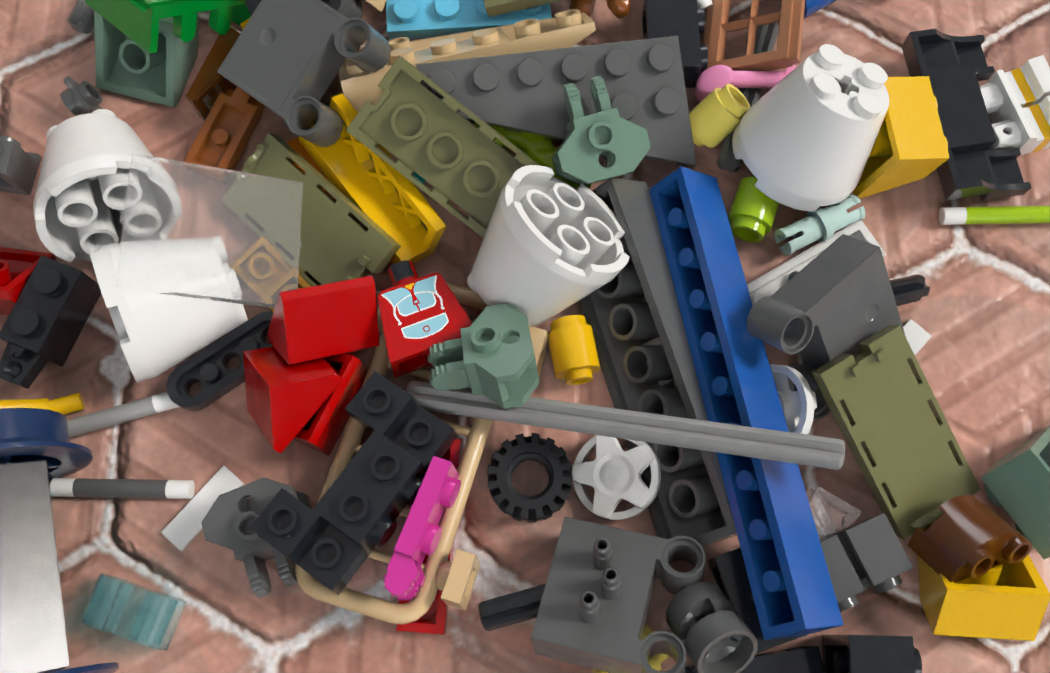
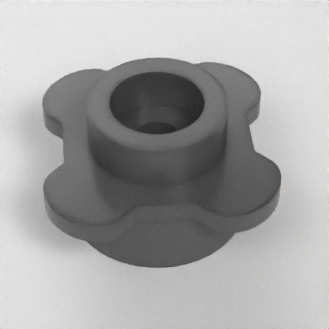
M70 76L63 79L68 88L60 96L65 106L75 116L102 109L99 106L102 102V97L89 82L83 81L79 84Z

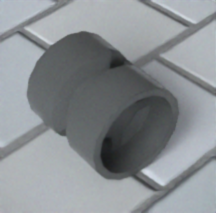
M697 582L688 585L679 591L669 602L665 612L666 622L673 633L683 642L686 654L698 673H740L754 659L758 650V641L741 616L736 613L735 608L717 584Z

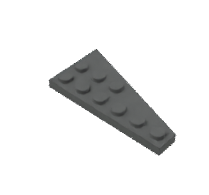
M678 36L416 64L418 70L488 125L502 127L504 130L516 133L526 132L541 135L546 139L560 142L568 135L566 124L570 122L563 96V85L569 83L576 85L580 93L584 116L596 113L590 92L591 78L601 76L604 79L612 109L618 108L620 117L647 129L651 148L643 159L676 163L677 166L690 169L696 166ZM426 82L423 83V85L426 88L432 91L440 99L444 98L440 93H438ZM460 110L459 114H461L471 123H476L473 119H471L468 115H466L463 111Z

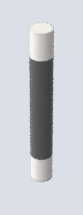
M53 478L49 485L52 497L192 499L195 491L193 480Z

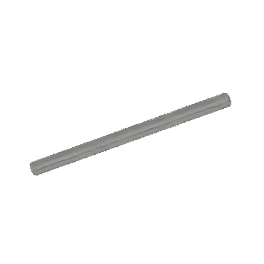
M418 381L409 382L406 387V392L412 395L415 402L427 411L835 470L841 469L844 463L845 442L836 438L529 397L523 406L503 409L483 394L473 396L470 388L449 389L448 391L441 392V390L436 391L430 383Z

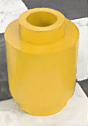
M568 315L553 320L550 323L551 332L548 333V341L555 377L565 380L566 385L569 386L581 385L592 381V374L600 370L592 326L586 323V318L583 315Z

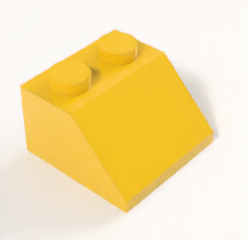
M929 76L888 77L884 85L889 94V107L861 178L853 190L854 195L858 198H865L923 179L950 158L948 142L943 134L937 110V99L933 95Z
M932 524L925 526L922 530L926 532ZM1029 555L1017 564H997V566L993 564L992 568L979 578L970 577L956 583L954 581L950 582L941 573L938 575L918 556L920 602L933 635L1035 641L1050 601V593Z

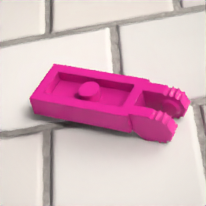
M433 456L395 545L393 555L386 569L388 573L384 575V588L392 594L391 596L398 597L399 601H412V598L417 597V593H420L419 588L423 586L426 579L421 565L426 554L431 556L435 552L442 534V527L438 526L445 507H453L460 491L461 480L457 479L459 473L453 463Z

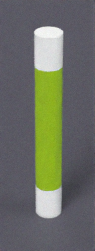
M1050 206L942 207L939 210L938 220L940 225L1050 223Z

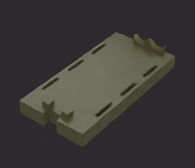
M398 56L378 84V87L385 91L376 105L366 101L346 131L484 238L505 184L519 168L539 164L410 62ZM426 82L438 93H440L444 98L440 99L432 91L426 88L423 85V83ZM460 110L463 111L466 115H468L471 119H473L476 123H478L480 127L477 128L465 117L459 114ZM496 138L499 141H501L504 145H506L509 149H511L513 152H515L517 155L514 157L503 147H501L498 143H496ZM379 144L383 146L385 149H387L394 156H396L399 160L395 161L392 157L386 154L383 150H381L378 147ZM416 172L435 188L432 190L413 174ZM452 200L471 216L468 218L450 204L449 201Z
M268 133L261 144L256 143L258 145L257 149L247 158L243 169L238 174H235L236 180L221 200V203L256 236L263 238L278 253L281 259L291 268H294L311 287L367 277L370 272L380 274L401 245L279 135ZM290 160H292V161H294L295 163H297L306 173L302 172V171H301L294 163H292ZM321 188H324L326 191H328L337 201H334V200H333L325 191H323ZM352 216H355L358 220H360L368 228V230L365 229Z
M888 325L859 343L863 351L855 357L851 354L842 353L811 373L880 509L885 513L896 535L905 539L913 534L918 526L923 529L942 516L944 513L937 508L942 503L956 496L974 495L981 489L901 326ZM885 491L887 492L892 504L890 503Z

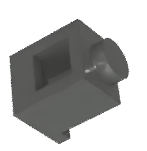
M0 135V191L30 196L42 157L37 153L25 152L18 141Z

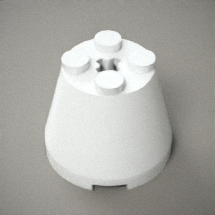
M830 44L820 46L816 53L806 58L753 104L735 128L732 138L733 153L735 159H742L747 168L758 179L754 186L771 199L797 210L816 212L820 206L836 203L842 204L855 189L861 178L889 107V94L884 85L888 80L886 72L875 63L864 64L860 60L844 54L839 48Z
M98 109L92 113L71 117L47 131V143L34 198L33 215L37 234L50 252L71 263L74 258L91 261L90 253H92V249L110 243L167 241V236L173 230L177 220L182 218V208L176 187L127 123L117 118L108 109Z
M528 165L519 168L503 187L474 262L472 272L467 278L469 287L479 294L488 306L506 303L526 315L529 326L542 324L610 282L625 267L630 257L624 253L620 240L625 232L615 214L604 201L584 184L581 183L575 189L569 184L553 177L554 172L552 168L540 165Z
M220 237L197 240L110 243L91 250V261L105 305L109 309L117 334L122 339L120 340L121 348L137 383L157 377L248 321L240 299L242 295L234 271H229L227 264H224L228 262Z

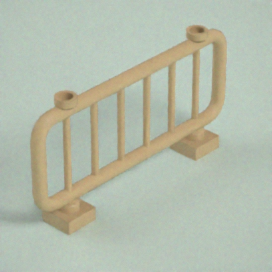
M447 283L461 305L481 310L488 306L479 294L471 288ZM380 308L377 310L378 331L382 332L379 339L380 346L376 347L362 386L374 371L385 377L387 370L392 369L387 352ZM529 326L538 377L540 378L549 349L547 330ZM422 368L408 374L429 379L431 370ZM351 416L318 502L362 447L360 442L366 427ZM474 418L471 428L444 421L454 428L456 434L468 437L457 469L459 473L457 479L461 480V487L453 507H445L438 526L442 527V534L435 552L431 556L428 555L426 564L422 563L421 565L426 579L423 586L419 588L420 593H417V597H414L412 601L410 600L407 603L398 604L346 587L338 596L295 564L297 583L304 593L318 601L394 624H407L418 620L429 610L438 589L443 591L441 599L448 606L466 611L481 563L476 554L456 549L452 562L448 561V556L493 420ZM405 507L400 516L408 517L411 508ZM373 549L368 557L389 564L393 554Z

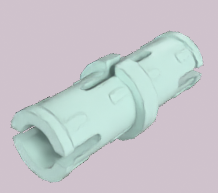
M851 194L842 204L836 203L824 209L819 207L816 212L808 211L805 218L784 228L777 229L774 233L775 242L777 244L789 237H793L794 240L779 247L784 255L789 256L815 241H827L833 238L835 231L845 228L858 220H863L866 214L865 208L862 206L848 213L846 210L861 202L856 195Z

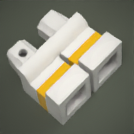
M1044 55L1029 59L1022 67L1006 73L1003 70L996 71L986 84L980 86L987 112L994 122L991 125L996 142L989 150L997 151L1019 148L1021 155L1050 148V67Z

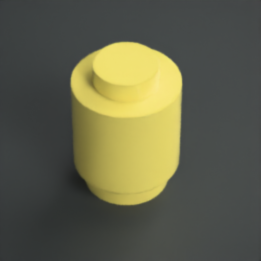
M726 84L722 89L715 88L689 112L694 144L699 147L705 145L709 148H715L738 126L743 115L750 108V104L735 86Z

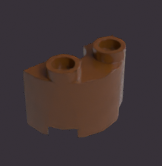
M970 494L956 496L939 505L937 508L944 514L934 521L926 532L918 526L908 543V546L938 575L941 573L950 582L954 581V583L970 577L979 578L986 574L993 564L996 566L997 564H1017L1032 549V543L986 504L978 501Z

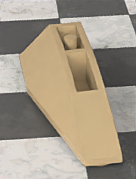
M570 9L555 14V17L547 19H526L510 25L409 41L407 37L388 40L391 48L390 58L382 69L368 73L362 71L346 59L338 71L344 96L354 109L359 112L366 101L376 105L385 91L378 87V84L398 56L403 57L416 67V64L569 48L596 31L595 22L584 12L580 13V10Z

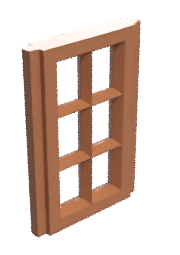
M712 0L713 5L707 8L703 45H707L708 49L707 68L715 65H726L732 71H771L793 67V64L800 63L805 0H781L780 12L758 16L759 0H752L750 18L728 22L731 0ZM779 22L777 50L754 54L757 27ZM749 29L746 56L724 60L727 33Z

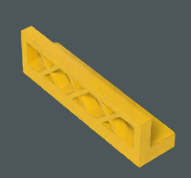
M343 93L332 97L329 107L336 111L347 125L346 127L343 124L340 138L329 147L316 146L299 137V142L329 181L401 245L391 259L393 264L406 260L412 261L414 264L433 254L446 228L445 223L410 180L346 131L358 112ZM379 144L378 147L392 157L387 149ZM421 220H422V222L426 225V227L428 228V231H427V230L424 228V226L421 224Z

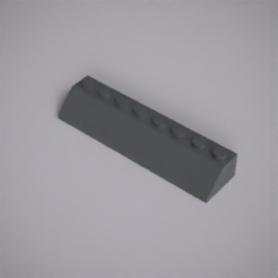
M609 178L594 189L593 192L604 201L617 217L619 224L625 232L620 239L624 253L630 257L625 267L614 279L579 300L583 316L586 318V323L592 326L599 363L614 408L708 421L648 186L643 181ZM656 337H660L662 345H644ZM671 380L670 382L666 383V384L663 385V386H661V385L659 384V382H658V381ZM625 439L628 450L638 447L633 442ZM648 443L654 450L661 469L659 491L654 501L648 507L657 536L666 539L676 536H688L699 542L702 547L737 536L716 452ZM650 465L641 474V479L648 488L651 483Z

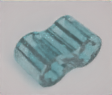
M100 573L80 621L93 628L122 636L144 646L168 650L187 602L137 583Z

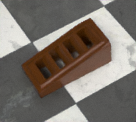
M230 27V30L225 35L218 36L186 94L187 99L199 117L204 121L219 93L225 94L229 88L235 90L237 87L217 72L241 34L232 27Z

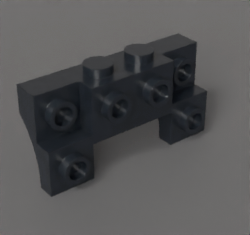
M935 28L910 32L901 47L910 77L929 76L933 95L937 99V110L943 134L948 142L950 157L937 168L945 199L953 200L980 195L981 200L986 201L1024 195L1032 187L1030 182L1024 183L1017 161V158L1021 155L1020 149L989 150L996 142V138L978 81L989 80L995 70L993 66L988 67L981 47L985 41L984 35L951 36L941 33Z
M376 371L373 372L345 408L351 417L373 433L313 510L281 488L249 528L338 596L376 545L382 547L391 538L397 527L395 520L406 505H413L433 456L442 458L457 438L453 427L418 405L412 395Z

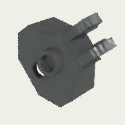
M264 477L219 495L201 522L206 541L232 549L235 559L244 562L251 589L258 598L266 596L271 592V582L265 561L272 558L275 559L279 577L287 587L297 583L295 574L296 563L249 528L281 488L312 509L307 494L296 491L292 486Z

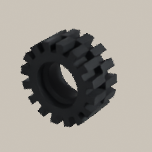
M532 433V436L524 437V434L515 435L516 439L510 442L508 439L501 444L502 448L498 452L495 450L491 457L492 462L490 466L488 465L487 470L489 491L494 502L505 515L507 513L517 521L527 520L528 523L537 522V520L543 518L546 520L552 517V514L557 510L560 511L569 497L573 480L571 462L568 461L564 449L557 447L555 441L549 437L546 440L540 438V434ZM524 461H536L542 464L548 472V484L537 495H523L512 484L514 469Z

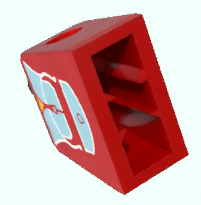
M408 260L398 262L388 269L387 273L393 287L377 294L388 357L395 378L432 365L428 363L430 347L433 344H438V342L444 343V341L461 338L460 329L470 327L473 324L440 273L434 272L419 278L413 262Z

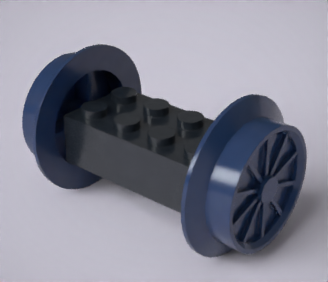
M0 409V673H114L119 669V663L117 662L62 670L70 666L49 482L53 478H63L84 469L92 462L93 455L89 448L70 442L67 418L59 412L47 409Z

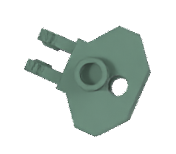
M601 76L591 78L590 92L596 113L584 116L580 93L576 85L573 83L563 85V96L570 120L566 124L568 135L551 158L556 175L578 185L581 183L588 185L633 172L651 148L647 129L620 117L618 108L612 109L606 85ZM599 155L606 159V167L600 165Z
M506 303L486 306L470 327L460 329L461 338L444 341V343L438 342V344H433L430 347L428 363H431L434 369H431L429 379L430 385L436 391L441 390L442 392L449 389L457 390L471 387L473 396L483 394L503 409L523 406L540 384L527 316Z

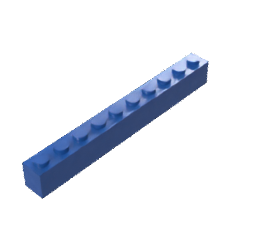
M680 166L652 186L649 191L708 421L789 432L764 343L762 340L752 336L747 329V318L753 304L717 178ZM716 452L764 640L804 636L843 626V620L798 464Z

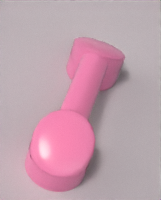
M715 65L707 68L700 74L695 87V96L701 102L715 88L722 89L726 84H731L736 88H773L797 66L788 67L785 71H732L726 65Z

